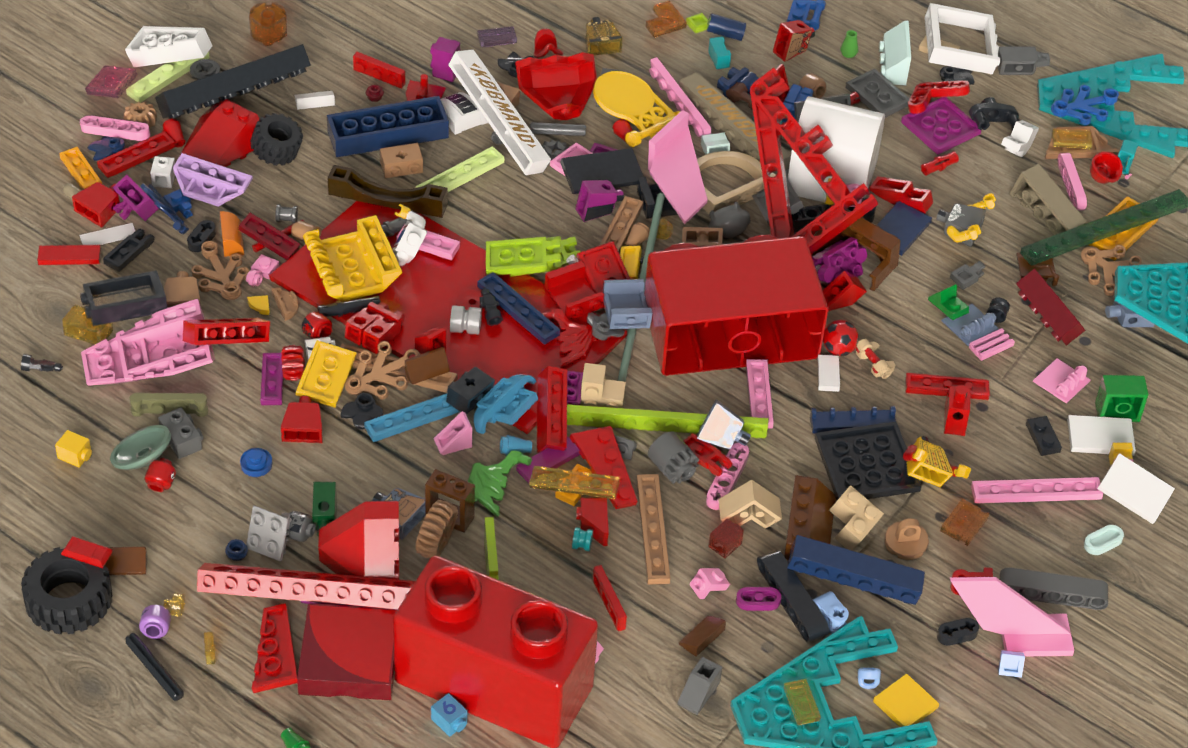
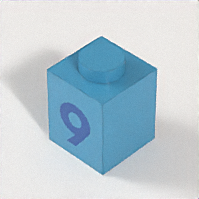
M448 693L431 706V720L450 737L466 727L467 710Z

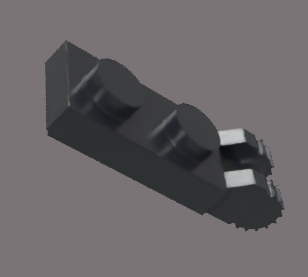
M138 229L103 258V263L120 272L140 253L148 249L153 244L155 237L151 234L144 237V230Z

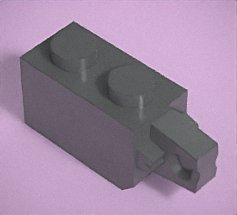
M999 47L998 57H1000L999 66L997 65L999 75H1033L1036 67L1049 66L1050 64L1049 53L1037 52L1036 47Z

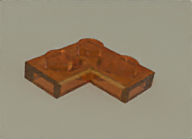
M670 1L654 5L653 11L658 18L646 21V28L654 38L684 29L687 25V22Z

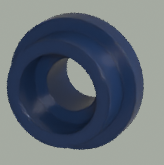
M235 539L228 543L225 553L230 560L239 561L247 556L248 548L242 540Z

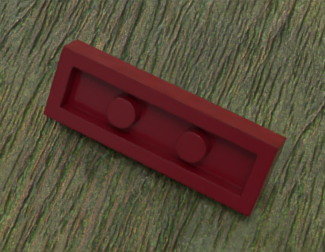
M251 212L238 227L239 231L285 260L293 256L300 247V243Z

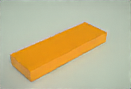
M78 147L59 153L60 159L82 190L96 182L102 184V181Z

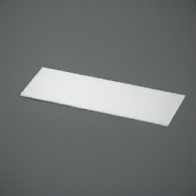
M133 223L79 236L83 245H103L124 240L127 236L132 235L135 229Z

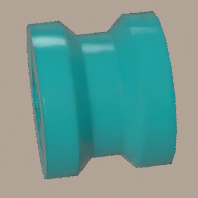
M575 527L572 549L583 548L585 551L590 552L593 530L588 529L584 531L580 527Z

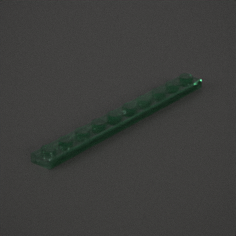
M1180 189L1021 247L1020 254L1031 266L1185 209L1188 207V197Z

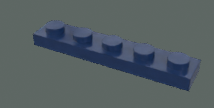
M494 272L477 281V287L480 290L487 288L490 294L499 302V306L544 345L560 335V329Z

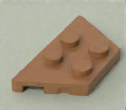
M1094 126L1056 127L1049 148L1046 151L1045 159H1058L1060 153H1070L1072 158H1093L1098 153L1105 151L1118 156V149H1112L1108 145V140L1100 135Z

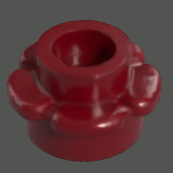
M374 84L367 88L365 94L368 100L378 102L382 99L384 91L381 86Z

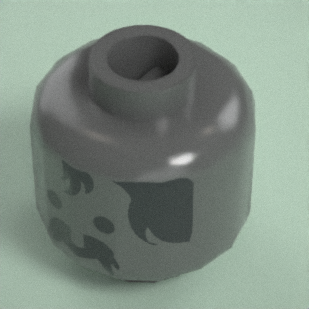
M298 511L289 513L292 521L290 522L289 529H287L290 533L286 537L299 542H305L314 535L316 525L313 524L311 515Z

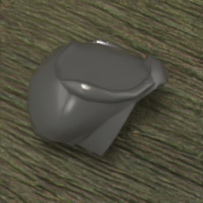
M736 201L734 205L723 207L716 212L712 210L709 214L711 218L709 228H723V239H731L741 235L751 222L750 214L746 210L741 209Z

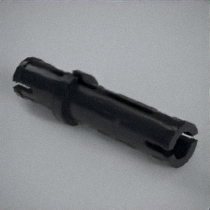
M379 296L344 302L339 300L332 304L318 305V312L326 317L337 315L342 317L343 314L360 312L362 309L368 308L370 302L379 304L381 301Z

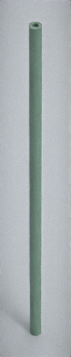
M663 193L657 194L639 279H644V282H646L648 255L654 251L665 199ZM637 328L628 329L617 381L626 382Z

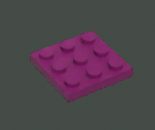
M942 97L928 104L924 112L918 114L909 113L903 116L901 120L902 124L937 155L981 134L977 124L947 97Z

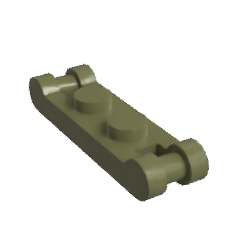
M133 393L129 397L131 413L137 417L144 413L166 414L181 407L186 414H196L199 417H204L208 414L207 396L202 393Z

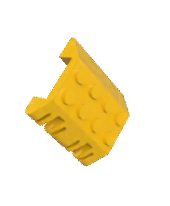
M376 215L357 220V232L323 240L319 238L318 229L306 232L303 235L307 248L311 251L310 255L319 276L323 278V285L327 294L344 302L381 293L402 274L399 263Z

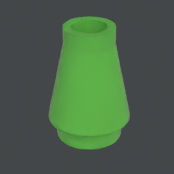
M854 30L847 31L840 48L842 55L846 58H853L858 53L857 32Z

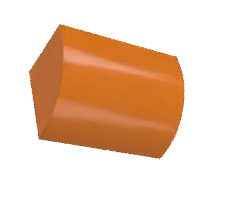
M220 211L224 257L235 253L244 255L242 232L238 230L241 223L240 219L233 213Z

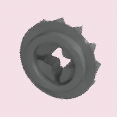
M210 59L198 60L190 67L192 78L197 80L220 72L219 64Z
M552 139L550 142L544 141L543 145H541L551 160L569 148L566 142L561 143L560 140L553 141Z

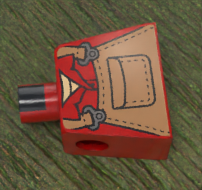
M801 20L780 23L773 53L786 62L805 52L810 39L815 37V30Z

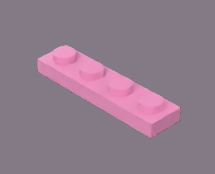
M746 360L750 416L768 418V428H773L767 360Z

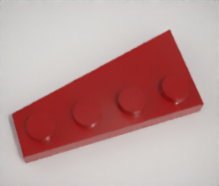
M607 426L572 433L569 437L570 440L580 450L581 457L591 467L590 471L602 484L601 488L614 508L621 509L635 506L638 501L612 427Z
M284 603L264 608L260 629V644H258L257 649L258 658L254 669L255 678L252 682L253 693L296 684L298 676L288 607Z

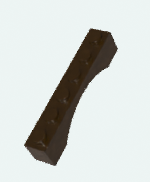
M333 165L327 178L328 195L400 210L402 208L399 204H402L415 213L443 218L448 205V188L427 184L413 189L391 188L368 180L352 168Z

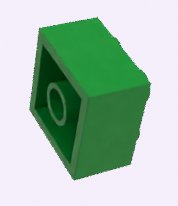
M1103 375L1095 400L1097 416L1128 418L1132 422H1140L1149 395L1145 376Z

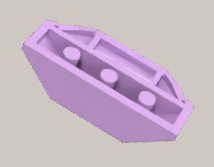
M183 153L173 166L175 176L184 196L218 207L243 194L253 179L251 175Z

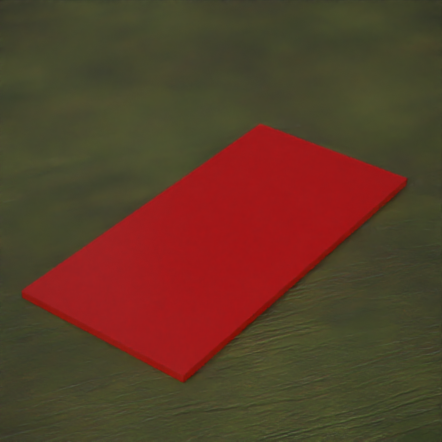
M356 201L321 231L319 238L323 240L357 232V220L375 215L380 225H383L385 221L390 222L400 218L395 212L400 213L401 210ZM416 213L425 219L424 229L426 231L460 241V248L452 260L418 250L415 257L409 263L400 266L402 274L383 292L357 298L363 299L379 296L380 301L388 305L389 311L394 313L399 310L405 314L400 334L387 341L392 348L391 353L402 358L408 350L415 349V337L433 328L444 327L446 329V357L449 364V372L456 373L458 380L466 371L469 372L474 367L495 379L494 386L502 378L508 379L517 374L530 375L537 382L535 384L527 382L524 388L537 394L538 375L542 372V369H545L547 366L560 368L561 358L569 354L560 353L559 346L562 344L559 342L560 336L544 345L500 306L497 307V310H500L503 321L497 325L490 326L487 324L485 316L481 317L480 334H468L466 330L462 333L450 332L452 306H456V299L459 294L467 290L481 291L477 287V281L487 276L486 250L423 214ZM400 231L394 233L391 237H386L392 249ZM305 244L270 274V280L287 291L294 292L297 297L317 309L318 305L336 303L339 300L327 294L323 285V278H320L310 255L311 251L308 250ZM510 274L497 275L540 313L549 312L551 309H559L546 290L545 284L530 275L510 277ZM358 312L343 314L342 317H338V315L331 317L346 325V321ZM589 313L569 320L580 325L589 324L587 322ZM551 319L550 321L560 329L558 323ZM625 330L624 335L621 337L610 336L607 340L597 339V342L592 344L586 357L582 356L562 367V369L584 372L585 363L599 364L627 336V331ZM415 354L410 355L409 358L415 357ZM537 401L512 426L526 434L536 427Z

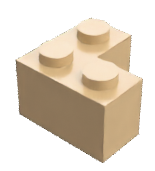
M585 363L582 378L581 406L623 408L626 382L605 379L606 365Z
M753 480L748 481L718 499L721 521L734 529L750 520L766 529L782 519L780 498Z
M851 485L829 510L846 524L835 539L846 549L852 551L884 515L882 511Z

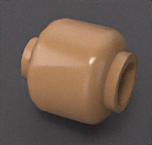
M809 73L800 80L799 86L813 89L814 98L824 96L826 82L823 78Z

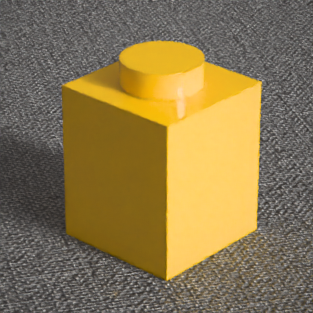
M69 430L55 444L57 458L79 468L85 461L89 460L92 454L90 440Z

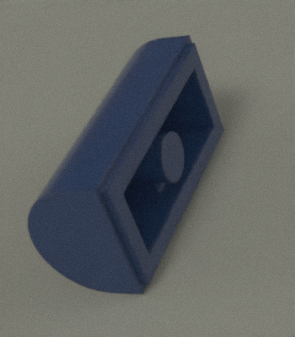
M713 13L710 14L707 32L742 41L746 23Z

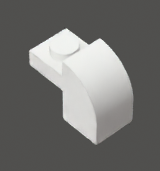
M1023 120L1017 121L1011 135L1004 137L1002 145L1006 146L1005 150L1023 157L1031 147L1039 128Z

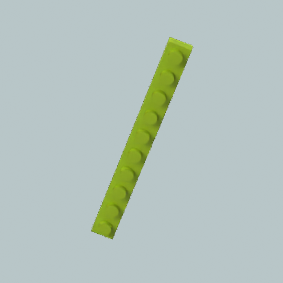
M567 405V425L586 427L611 426L612 428L697 434L707 414ZM739 416L744 421L741 430L751 434L753 438L767 437L768 418Z

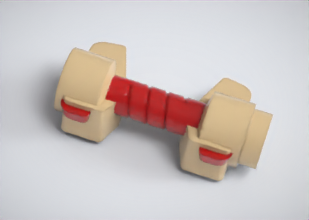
M867 339L860 340L856 347V355L860 359L869 358L873 363L871 372L876 378L882 377L885 379L889 377L895 369L894 361H885L878 358L874 353L880 347L877 342H869Z

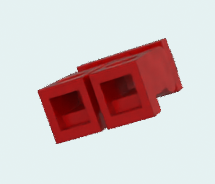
M370 302L368 308L362 309L346 321L344 338L359 346L362 344L363 348L378 354L379 343L387 342L400 334L405 314L399 310L394 313L389 311L388 305L383 302L379 304Z

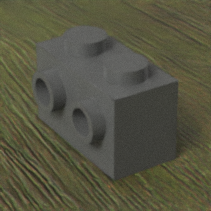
M182 407L158 417L159 425L166 426L171 433L169 445L178 459L202 450V432L199 428L194 427L191 415L186 414Z

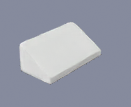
M333 91L294 95L297 110L335 105Z

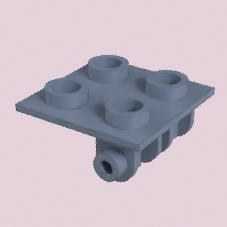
M970 304L968 305V314L955 320L946 317L941 321L969 346L971 342L999 330L994 324L996 320L994 313H986L984 315L977 307Z

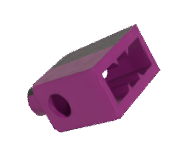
M608 180L582 181L575 210L583 222L609 215L613 212L615 202L623 201V191L621 189L615 190Z

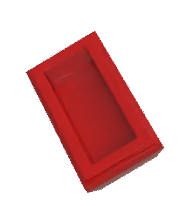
M72 536L61 555L103 568L113 550Z

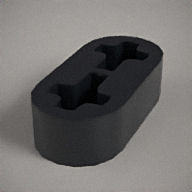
M201 221L187 238L190 251L195 253L201 252L202 244L206 241H212L216 235V226L213 221Z
M963 618L943 623L939 626L937 640L946 646L972 641L977 637L979 624L972 618Z

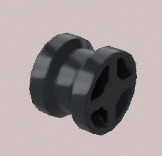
M993 298L987 313H994L996 316L995 323H1002L1006 320L1010 304L1004 298Z

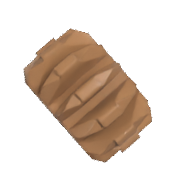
M138 101L136 104L130 103V106L125 107L124 120L146 123L149 126V130L155 126L157 113L152 104H147L146 101L143 103Z

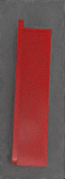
M547 366L538 375L537 453L546 448L561 451L567 448V369Z

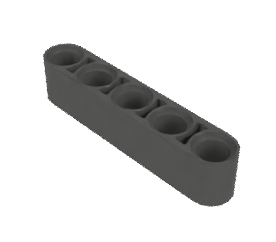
M1004 568L1000 571L999 580L1030 601L1102 610L1108 606V584L1102 580L1017 568Z

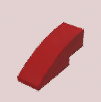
M878 176L869 187L872 193L895 205L900 201L924 214L933 204L931 190L913 188L912 181Z

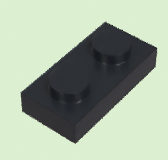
M1042 416L1027 419L1026 426L1040 455L1061 453L1062 446L1048 417Z

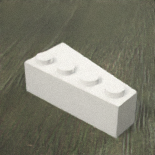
M143 26L126 47L125 51L133 67L204 58L211 49L212 43L205 28Z

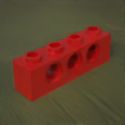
M261 318L183 320L182 341L193 345L269 342L270 321Z

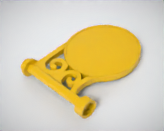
M623 71L604 73L598 77L593 88L594 98L603 110L615 117L630 121L639 129L640 132L633 130L626 134L625 140L630 147L640 145L641 139L659 132L680 113V111L673 112L644 80L631 73ZM654 102H655L659 107H653Z

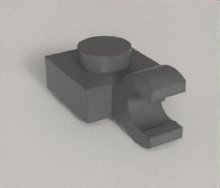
M978 261L971 267L965 264L951 272L950 279L964 290L978 282V279L984 275L982 269L985 268V265L981 261Z

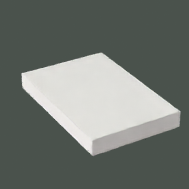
M1068 416L1071 452L1109 454L1112 443H1132V456H1134L1136 450L1131 419Z
M1119 453L1097 489L1153 524L1175 488Z

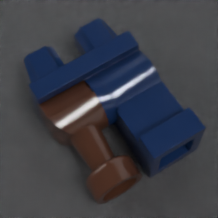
M733 67L728 72V79L723 76L718 79L717 88L723 91V95L734 103L742 100L748 103V107L753 110L750 88L759 78L755 73L749 72V69L746 67L741 70Z

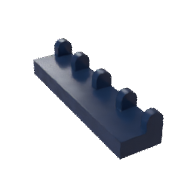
M874 406L871 407V410L856 411V407H851L850 411H835V408H830V411L817 412L816 408H811L810 422L812 433L896 422L895 406H890V410H877V407Z

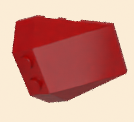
M228 99L213 105L200 117L181 154L183 153L223 167L231 165V161L238 158L242 160L246 158V154L254 150L251 149L250 141L260 117L256 113Z

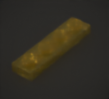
M534 466L529 481L530 488L610 499L616 498L620 483L619 477L540 466Z

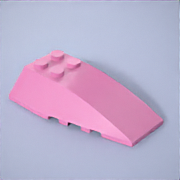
M195 299L160 310L152 314V318L145 322L141 320L135 323L134 328L126 332L122 330L116 333L115 338L109 341L105 339L82 351L81 356L87 385L117 384L170 376L212 363L215 360L212 344L193 345L182 341L183 320L205 319L199 300Z

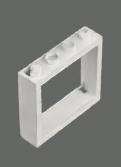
M929 4L925 15L929 62L993 74L995 67L999 66L1000 57H998L999 46L996 45V23H994L993 15L938 4ZM939 22L984 31L987 55L941 46Z

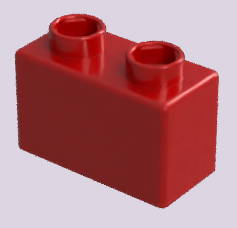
M757 235L741 243L698 247L691 243H679L663 251L651 252L648 255L644 295L647 307L651 308L653 313L650 330L661 373L664 376L746 367V360H767L768 364L817 359L818 355L821 354L828 306L806 238L798 236L778 239L772 235Z
M435 555L430 558L394 614L395 681L398 684L438 701L449 693L467 710V713L550 748H558L593 688L598 623L594 618L441 556Z

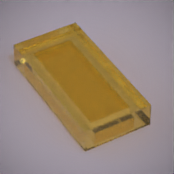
M1052 130L1053 147L1092 148L1091 131Z
M807 679L784 683L783 688L797 725L820 721L821 716Z

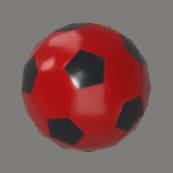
M836 320L825 328L823 344L829 353L836 356H846L857 347L859 334L852 323L845 320Z

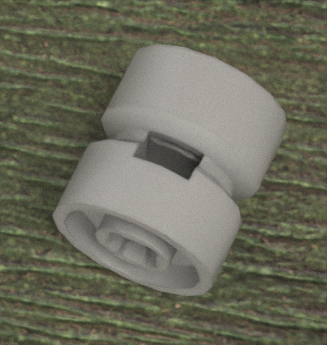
M452 306L450 332L462 333L466 330L468 334H480L482 308L470 307L466 310L464 306Z

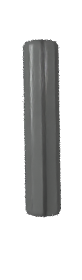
M531 122L530 130L533 134L586 135V125Z

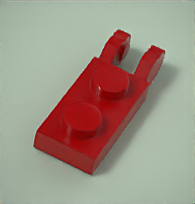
M694 433L683 440L699 458L697 463L709 469L717 477L722 475L723 471L715 462L718 461L721 466L727 469L732 467V462L728 457L708 442L697 439V435Z

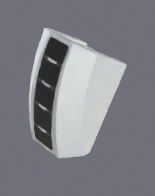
M459 92L440 99L449 120V128L454 134L488 123L469 95Z

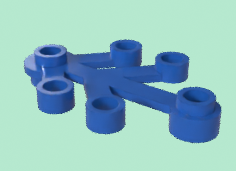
M1081 85L1075 102L1068 104V101L1073 99L1074 91L1064 89L1061 100H1057L1052 104L1051 112L1057 117L1071 116L1077 118L1082 125L1090 124L1092 118L1090 114L1096 115V119L1103 122L1107 120L1108 111L1091 106L1102 103L1114 105L1118 100L1119 93L1115 89L1108 88L1104 90L1103 96L1084 100L1085 97L1089 96L1091 88L1087 85ZM1078 109L1087 113H1080L1075 110Z

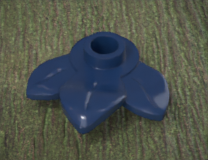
M104 136L101 140L92 142L87 149L96 152L93 160L97 161L124 150L125 142L121 138Z

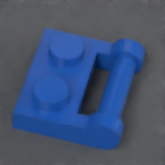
M793 0L787 22L801 20L807 26L818 30L820 26L819 19L826 5L825 1ZM810 9L815 10L813 18L807 20Z

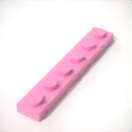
M657 57L651 59L649 71L652 78H656L661 90L666 91L669 100L675 103L678 111L681 112L683 110L689 113L688 125H692L697 137L711 134L710 125Z
M1099 477L972 481L971 484L975 503L1102 499L1103 492L1097 489L1100 485Z

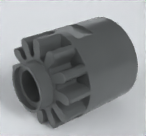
M667 432L661 435L652 443L648 450V457L673 484L676 481L681 483L690 479L699 466L697 464L699 458L676 432Z

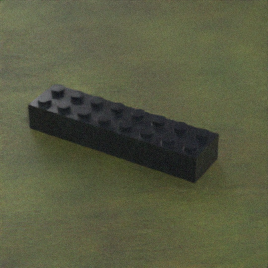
M301 44L167 90L157 95L155 99L162 118L169 117V119H175L184 115V111L190 114L203 108L202 105L207 108L220 102V99L222 101L230 100L238 96L237 93L241 96L255 90V87L257 90L267 87V85L272 84V81L276 84L287 78L299 76L307 72L306 68L311 66L304 45Z

